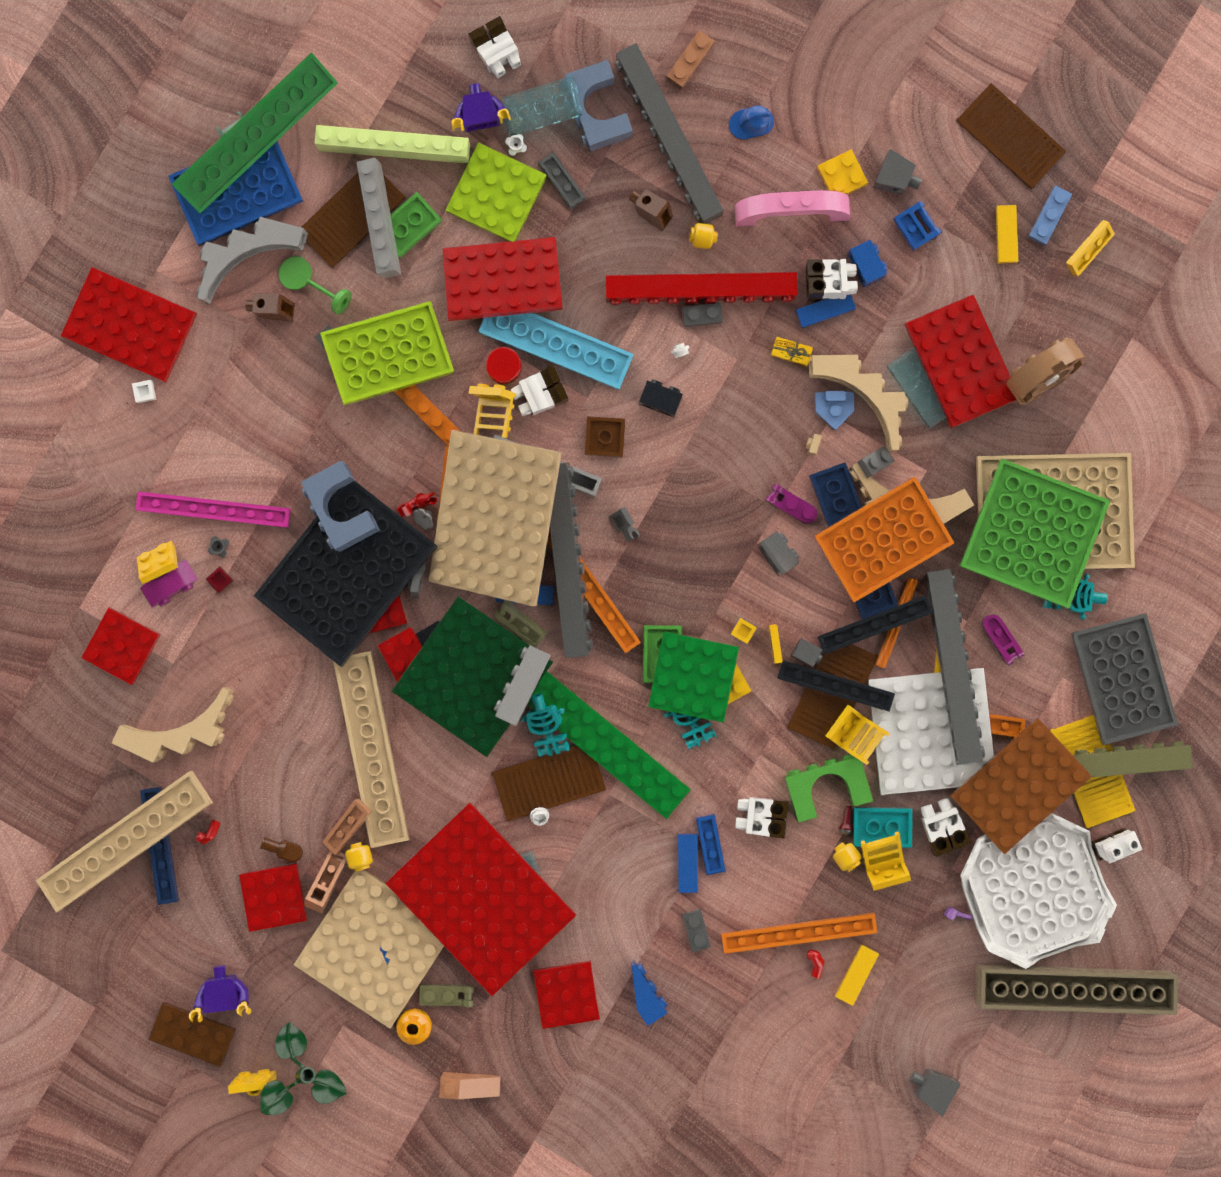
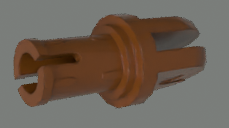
M264 837L260 849L276 853L279 859L296 862L303 856L301 846L287 840L277 842Z

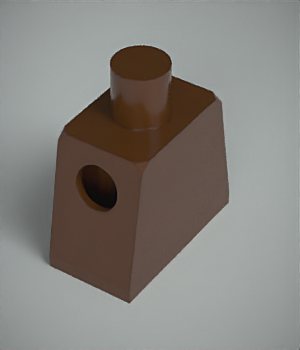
M647 189L642 194L636 190L631 193L629 200L634 203L637 213L660 231H663L673 218L670 203Z
M255 294L254 300L246 301L245 308L246 311L253 312V314L262 319L293 322L295 303L280 294Z

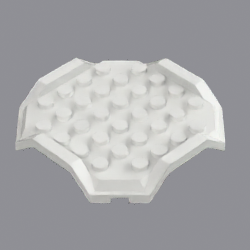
M1053 813L1047 816L1005 855L986 834L979 837L960 875L963 893L986 949L1025 969L1040 959L1076 946L1100 943L1106 930L1104 928L1108 919L1112 917L1117 906L1104 882L1094 855L1090 831Z

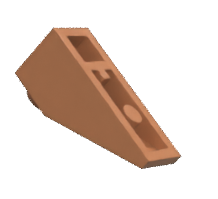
M331 850L329 851L305 898L306 907L321 914L323 913L347 862L345 854L340 852L335 855Z
M443 1072L440 1080L439 1098L470 1099L497 1097L500 1095L501 1076Z

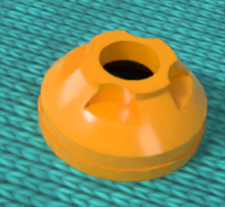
M412 1008L406 1010L397 1021L398 1036L407 1044L417 1045L422 1043L431 1033L432 1022L430 1017L421 1009ZM409 1024L417 1025L418 1032L416 1034L408 1033L407 1026Z

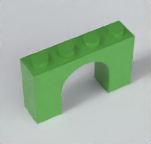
M846 754L843 756L844 759L836 761V758L824 761V765L818 766L817 763L808 765L806 770L800 772L799 769L788 771V775L784 776L796 820L803 822L817 817L811 790L814 782L825 774H836L844 780L853 806L872 802L873 798L862 762L853 755Z

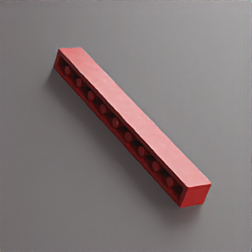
M797 272L606 275V302H610V305H620L621 302H629L630 305L648 302V304L654 305L659 304V301H667V304H678V301L695 304L697 301H705V303L712 304L716 303L717 300H724V303H735L736 300H743L744 303L762 300V302L769 303L776 299H781V302H792L798 295Z

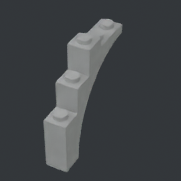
M259 217V221L254 226L255 235L233 229L227 239L228 247L205 242V246L201 248L200 257L201 261L207 266L202 271L203 280L197 289V299L203 303L211 304L215 291L223 278L235 266L251 256L275 249L303 251L308 233L301 227Z

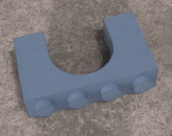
M608 60L565 74V82H563L566 94L570 93L571 100H569L572 111H576L578 116L575 118L578 129L582 128L584 135H581L583 144L588 146L590 152L633 137V130L627 113L607 120H597L591 117L584 108L585 100L592 92L614 85V76Z
M342 460L301 482L304 487L302 492L307 499H310L312 503L310 508L315 516L318 515L320 519L318 524L321 530L326 532L328 539H326L331 549L338 552L380 531L373 515L368 511L345 522H336L329 515L328 502L331 495L336 490L355 481L348 465Z

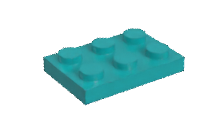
M853 807L854 847H861V841L869 843L894 836L895 832L898 831L902 848H912L913 809Z

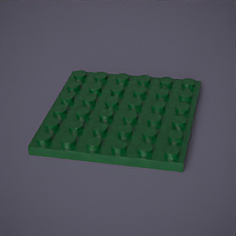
M458 596L391 692L482 755L488 757L511 724L496 717L497 711L494 708L498 700L502 701L505 696L502 692L506 683H511L514 678L511 673L515 665L520 666L523 660L520 658L524 647L529 648L530 645ZM550 659L548 660L537 685L552 665L553 661H551Z

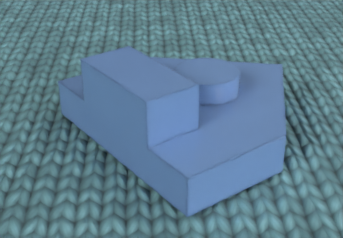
M826 391L815 393V413L829 424L834 431L854 412V392Z

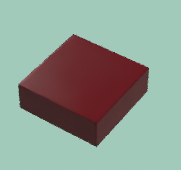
M221 566L206 578L208 583L218 593H221L234 581Z

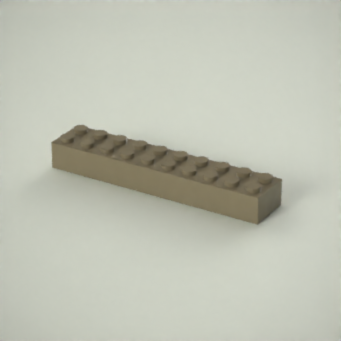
M977 964L976 1004L981 1009L1177 1015L1178 975L1167 970L1030 966L1025 969L1021 966Z

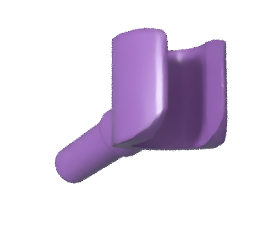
M948 907L944 913L946 917L953 921L956 916L968 920L973 918L972 915L961 913L952 907Z

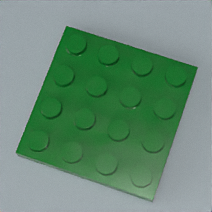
M663 631L648 707L724 723L739 647Z

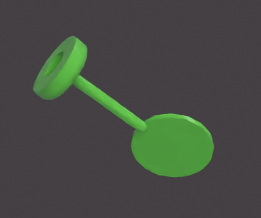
M298 256L290 257L281 264L279 279L286 288L299 290L309 284L333 299L331 303L332 312L339 315L346 310L351 301L352 293L347 289H342L334 295L310 280L312 269L304 258Z

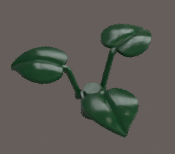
M291 1022L285 1024L279 1031L275 1040V1051L281 1059L291 1057V1060L300 1069L296 1072V1081L286 1087L281 1081L277 1080L268 1082L263 1087L260 1094V1112L264 1115H278L288 1110L293 1102V1095L288 1090L298 1084H314L311 1088L312 1097L321 1104L331 1103L347 1094L343 1082L334 1072L324 1069L318 1071L315 1076V1071L311 1067H305L304 1064L295 1059L294 1056H300L305 1052L307 1039L304 1033Z

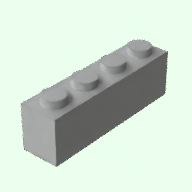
M531 645L529 648L524 647L520 658L523 660L520 666L515 665L511 673L514 678L511 683H506L502 692L505 696L502 701L498 700L494 708L497 711L496 717L515 726L517 725L551 656L550 654Z

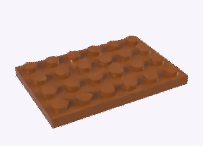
M1036 718L950 796L1005 855L1085 784L1092 775L1040 719Z

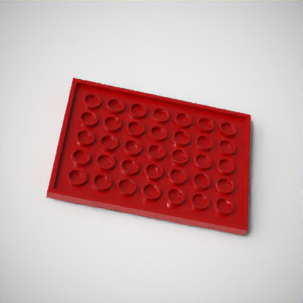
M471 802L385 883L491 996L498 992L577 916L568 904Z

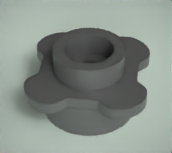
M216 536L212 537L208 553L225 557L229 541L227 539H218Z

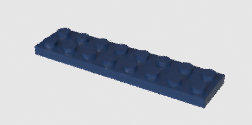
M846 462L809 475L827 527L862 508ZM890 582L855 602L861 619L898 606Z

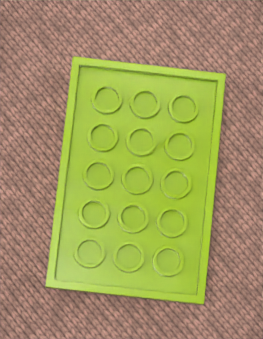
M431 301L320 332L344 406L454 374V369Z

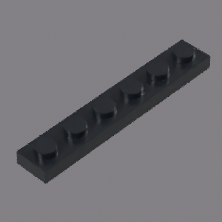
M927 595L820 635L817 638L825 655L934 612Z
M782 660L777 679L888 712H890L895 693L784 660Z

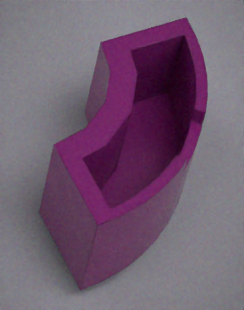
M187 560L178 563V568L145 583L140 589L152 608L157 605L163 607L176 594L181 591L185 593L191 590L198 578Z

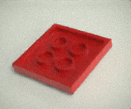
M108 607L81 658L124 682L134 685L161 634Z
M297 863L239 874L249 932L307 921Z
M591 960L533 970L542 1029L600 1020Z

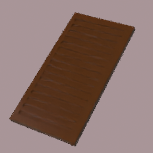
M992 83L956 119V122L1030 189H1033L1067 152Z
M359 173L353 176L301 227L308 233L306 242L332 269L369 234ZM384 176L391 213L406 197Z
M851 644L825 655L822 652L823 656L819 664L816 665L815 670L866 684L878 655H874ZM806 687L787 728L834 750L836 744L827 738L826 734L846 706L849 705L854 708L857 702Z
M577 745L569 747V751H561L560 754L553 752L552 756L546 754L542 757L492 772L507 822L530 815L531 811L538 807L549 809L606 790L598 763Z

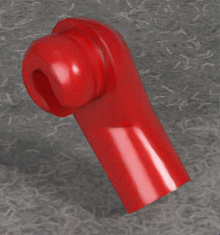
M212 820L205 834L202 832L197 833L196 842L205 845L213 840L221 823Z
M811 949L806 955L807 959L811 960L814 965L811 976L820 979L825 962L820 952Z

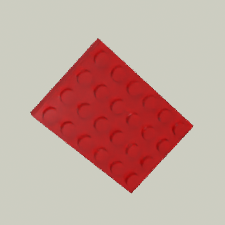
M556 237L442 248L448 321L563 310Z
M91 267L60 336L163 382H167L197 313Z
M974 294L904 324L950 428H954L1017 400L1006 385L1011 376Z

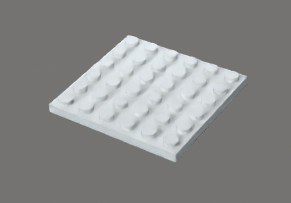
M984 668L970 669L972 680L969 681L971 688H974L975 691L973 704L978 710L976 722L977 727L980 726L982 738L979 739L980 745L984 747L985 757L982 762L956 765L941 672L868 680L869 686L895 693L890 712L871 707L872 722L890 733L888 736L884 735L875 748L881 795L960 787L994 756Z

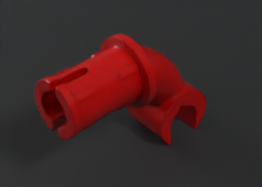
M433 492L428 494L418 493L409 502L399 505L397 511L401 517H404V515L408 517L416 508H424L427 505L436 504L437 496L431 497L436 495Z

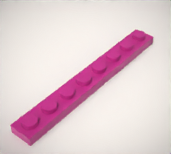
M139 491L136 502V511L289 528L291 515L290 508Z

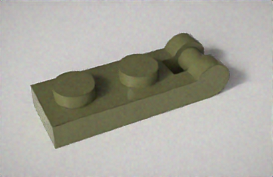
M504 600L501 605L502 608L495 612V618L536 648L548 632L514 607L511 601Z
M421 984L419 1006L472 1007L474 1006V999H472L474 986ZM459 992L464 993V998H459Z

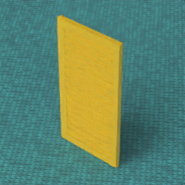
M1094 715L1050 730L1071 754H1075V750L1087 749V752H1094V748H1106V751L1113 750L1111 743L1102 745ZM1123 775L1091 777L1073 793L1087 829L1136 811Z

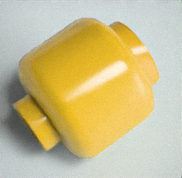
M696 223L694 227L690 228L689 242L692 243L694 248L710 249L713 243L717 242L718 232H714L713 225Z
M361 842L350 845L351 849L345 852L348 867L354 869L355 872L370 868L369 865L373 862L370 847L362 845Z
M842 842L834 848L836 852L833 855V860L842 871L848 870V872H851L861 864L862 856L852 843L845 845Z

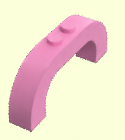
M836 191L768 193L748 197L735 205V226H754L757 220L766 217L810 214L829 215L830 222L849 221V196Z

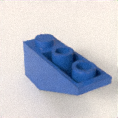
M634 960L632 962V973L637 1011L646 1025L649 1026L667 1014L666 1007L668 1004L662 996L658 997L655 992L657 988L652 980L648 981L645 977L646 971L641 963L637 965Z

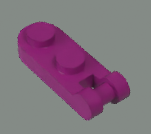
M776 483L772 487L773 491L771 494L767 495L765 499L771 505L802 523L810 524L817 518V510L813 505ZM779 494L784 496L781 502L777 500Z
M991 614L983 618V630L1007 666L1014 663L1013 660L1016 658L1020 659L1025 655L999 616ZM1012 647L1013 652L1008 654L1006 650Z

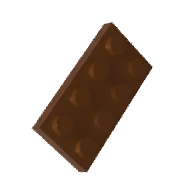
M163 1002L148 1040L221 1067L236 1028L204 1016L203 1020L198 1022L199 1015H195L193 1022H191L189 1019L191 1011Z

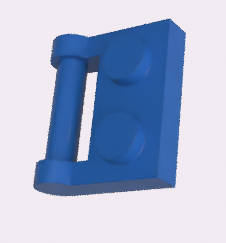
M922 201L893 218L894 223L913 251L942 233L924 209L925 205ZM915 212H918L931 233H926L916 218Z

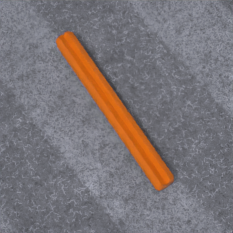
M907 579L898 605L912 600L918 584L916 579ZM901 626L887 631L875 663L877 667L886 668Z

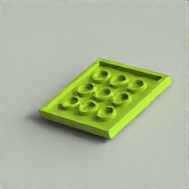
M478 142L446 208V212L508 242H514L521 232L547 175Z

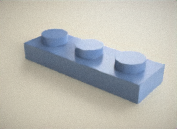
M1056 185L1054 186L1028 238L1043 246L1047 244L1072 196L1071 193Z

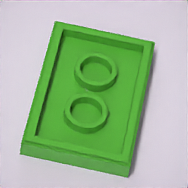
M418 192L413 194L391 214L398 257L404 256L442 222V219Z
M644 625L643 683H653L663 631L682 635V626Z

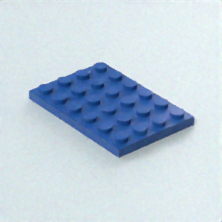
M278 141L201 213L172 185L199 247L204 245L205 242H211L232 233L233 229L239 230L258 222L259 217L267 218L304 202ZM189 167L168 175L171 184Z

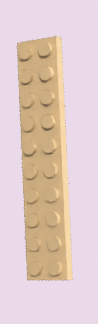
M372 651L354 654L343 667H340L335 662L334 667L361 801L372 811L365 822L370 847L374 848L408 841L409 834Z
M189 771L42 875L36 882L57 913L207 808L213 801L194 772Z

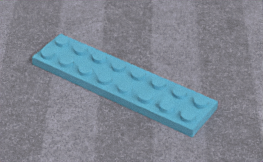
M534 313L487 317L483 319L478 331L489 338L617 390H620L634 356L630 352Z

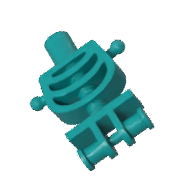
M1089 574L1084 575V580L1080 579L1073 598L1074 606L1071 603L1068 609L1071 612H1080L1081 620L1086 619L1085 612L1092 611L1093 603L1106 605L1108 599L1107 593L1094 592V583L1088 582ZM1044 600L1042 608L1052 609V603ZM1054 604V609L1061 610V606Z
M541 693L531 696L534 709L530 710L526 717H521V721H527L528 729L531 733L545 736V738L537 739L534 742L535 747L545 746L537 748L538 756L542 757L546 754L552 756L553 751L556 754H560L561 751H569L567 741L559 744V741H564L567 737L566 733L554 736L552 733L562 723L560 714L564 713V709L560 708L558 710L556 705L546 706ZM555 721V726L550 727V724Z
M674 712L664 713L665 718L672 716L677 725H690L692 730L682 734L683 739L691 735L694 737L689 741H685L689 750L696 745L698 747L701 746L699 742L703 740L707 743L709 739L717 737L713 728L706 733L703 731V729L712 725L710 721L698 726L697 721L700 719L698 717L676 714ZM677 718H687V722H680L677 720ZM700 731L702 736L697 738L695 733Z

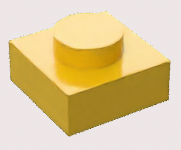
M740 618L730 635L748 644L757 627Z

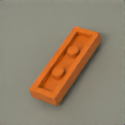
M989 714L991 734L1016 737L1025 729L1026 719Z

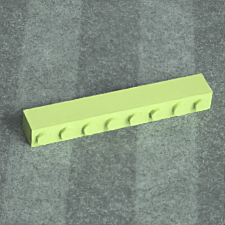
M316 125L314 144L318 151L469 163V138Z

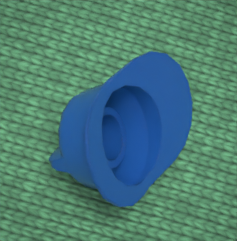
M753 106L739 110L731 116L729 121L731 134L739 139L763 136L768 134L774 125L772 113L762 106Z

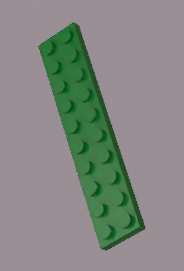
M311 52L183 172L172 185L201 213L331 91L338 82Z
M548 671L545 673L531 696L541 693L546 706L556 705L558 710L560 708L564 709V713L560 714L562 723L557 730L562 734L566 733L569 740L667 819L691 789ZM530 697V699H529L527 705H528L529 707H531L532 709H534V706H533V703H532V700H531V697Z

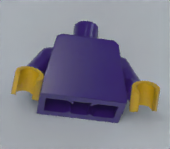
M474 83L469 85L470 94L464 95L463 102H460L457 107L454 119L452 120V130L455 131V128L459 127L461 131L465 129V132L501 126L500 123H503V119L508 118L510 121L511 117L509 111L505 109V106L496 96H491L489 91L481 92L480 84Z
M225 965L213 967L214 977L208 978L201 985L195 999L194 1010L190 1012L189 1019L193 1022L194 1016L199 1015L198 1022H201L203 1020L201 1011L204 1014L237 1009V1013L242 1017V1011L246 1009V1013L249 1015L251 1008L247 1006L249 1004L248 988L240 979H237L235 974L226 975Z

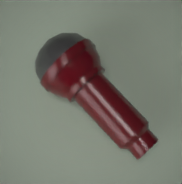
M846 805L844 809L843 822L839 826V832L842 835H849L852 832L850 824L852 806Z

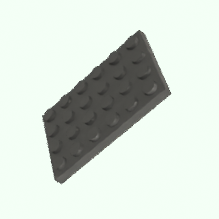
M1147 613L1071 633L1102 745L1178 725Z

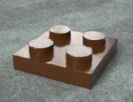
M587 416L585 455L623 458L625 419Z

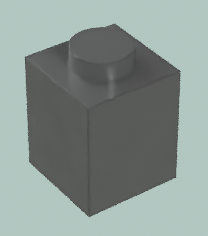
M799 639L791 654L794 658L812 667L814 664H819L823 655L820 654L822 649L804 639Z

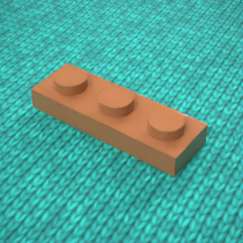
M699 30L670 70L666 79L682 89L715 41Z
M359 798L355 799L322 843L335 855L339 854L372 811Z

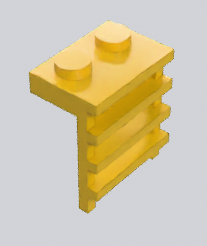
M481 383L478 386H470L469 394L479 397L473 434L479 435L480 429L503 431L502 437L507 438L508 431H511L509 423L513 418L511 410L514 409L513 398H516V393L506 390L503 385L494 384V387ZM483 407L506 408V414L482 413ZM481 418L503 419L504 426L480 424Z
M847 705L826 734V737L868 765L869 761L867 759L884 735L888 736L890 733Z
M898 831L895 832L894 836L869 843L861 841L865 871L873 891L911 881L909 871L904 863Z

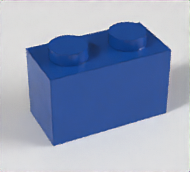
M871 240L851 248L847 253L851 263L856 264V274L863 288L884 279L887 275V266L884 261L880 260L878 256L879 249Z

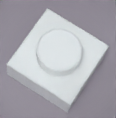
M152 380L132 384L136 403L157 400Z

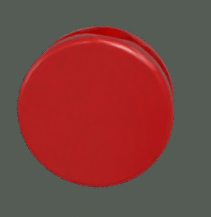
M499 347L488 355L486 370L490 378L496 383L510 384L520 376L522 364L520 357L513 349Z

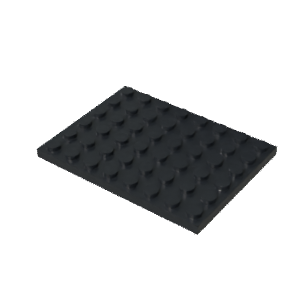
M356 481L338 489L328 502L329 515L336 522H345L368 511L373 515L380 531L338 552L331 549L326 540L328 536L326 532L321 530L318 524L320 519L317 515L254 595L257 600L340 667L345 665L412 580L413 576L438 547Z

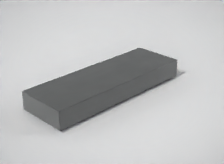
M554 152L538 162V165L547 175L570 210L586 200L585 195Z

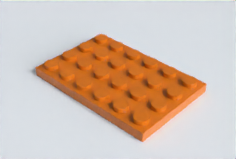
M915 476L814 536L852 602L858 601L954 544L953 539Z

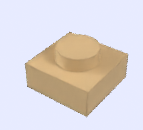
M814 434L812 438H808L805 447L808 449V455L815 456L817 454L822 438L821 435Z

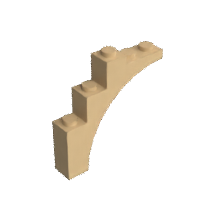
M812 355L809 358V378L837 382L857 393L873 409L880 421L886 439L887 450L889 452L899 450V447L902 445V437L899 435L901 417L898 414L905 412L908 408V398L905 397V392H882L885 388L882 373L859 374V371H861V360H858V355Z
M858 463L850 467L851 472L849 473L854 482L857 481L861 487L859 488L860 493L869 500L863 506L890 491L878 484L872 477L867 478ZM965 489L949 496L929 499L943 524L974 506Z
M223 687L215 701L203 714L192 722L176 729L154 732L140 730L128 725H120L112 744L153 763L164 758L167 751L165 747L182 755L191 752L196 743L194 739L211 747L217 746V744L222 742L225 735L223 733L225 728L218 724L223 722L226 715L224 711L234 699V695H232L234 690Z

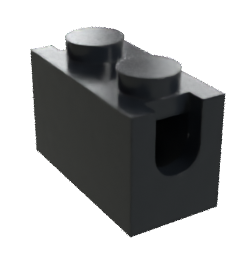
M647 380L639 400V405L674 418L683 396L680 393L681 390L672 386L666 388L662 386L663 383L657 380Z

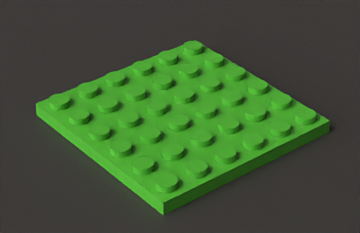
M1000 459L959 567L1069 609L1110 500L1005 459Z

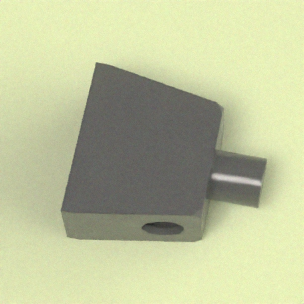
M889 149L873 188L902 195L907 186L918 190L922 179L912 175L916 167L914 163Z
M927 1068L923 1075L914 1071L909 1079L911 1083L917 1086L915 1089L916 1095L942 1117L961 1085L956 1078Z

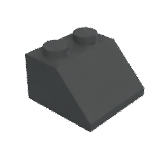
M776 531L760 542L757 547L775 573L781 576L799 563L797 560L799 556L793 548L790 550L787 546L788 540L783 533L779 534Z

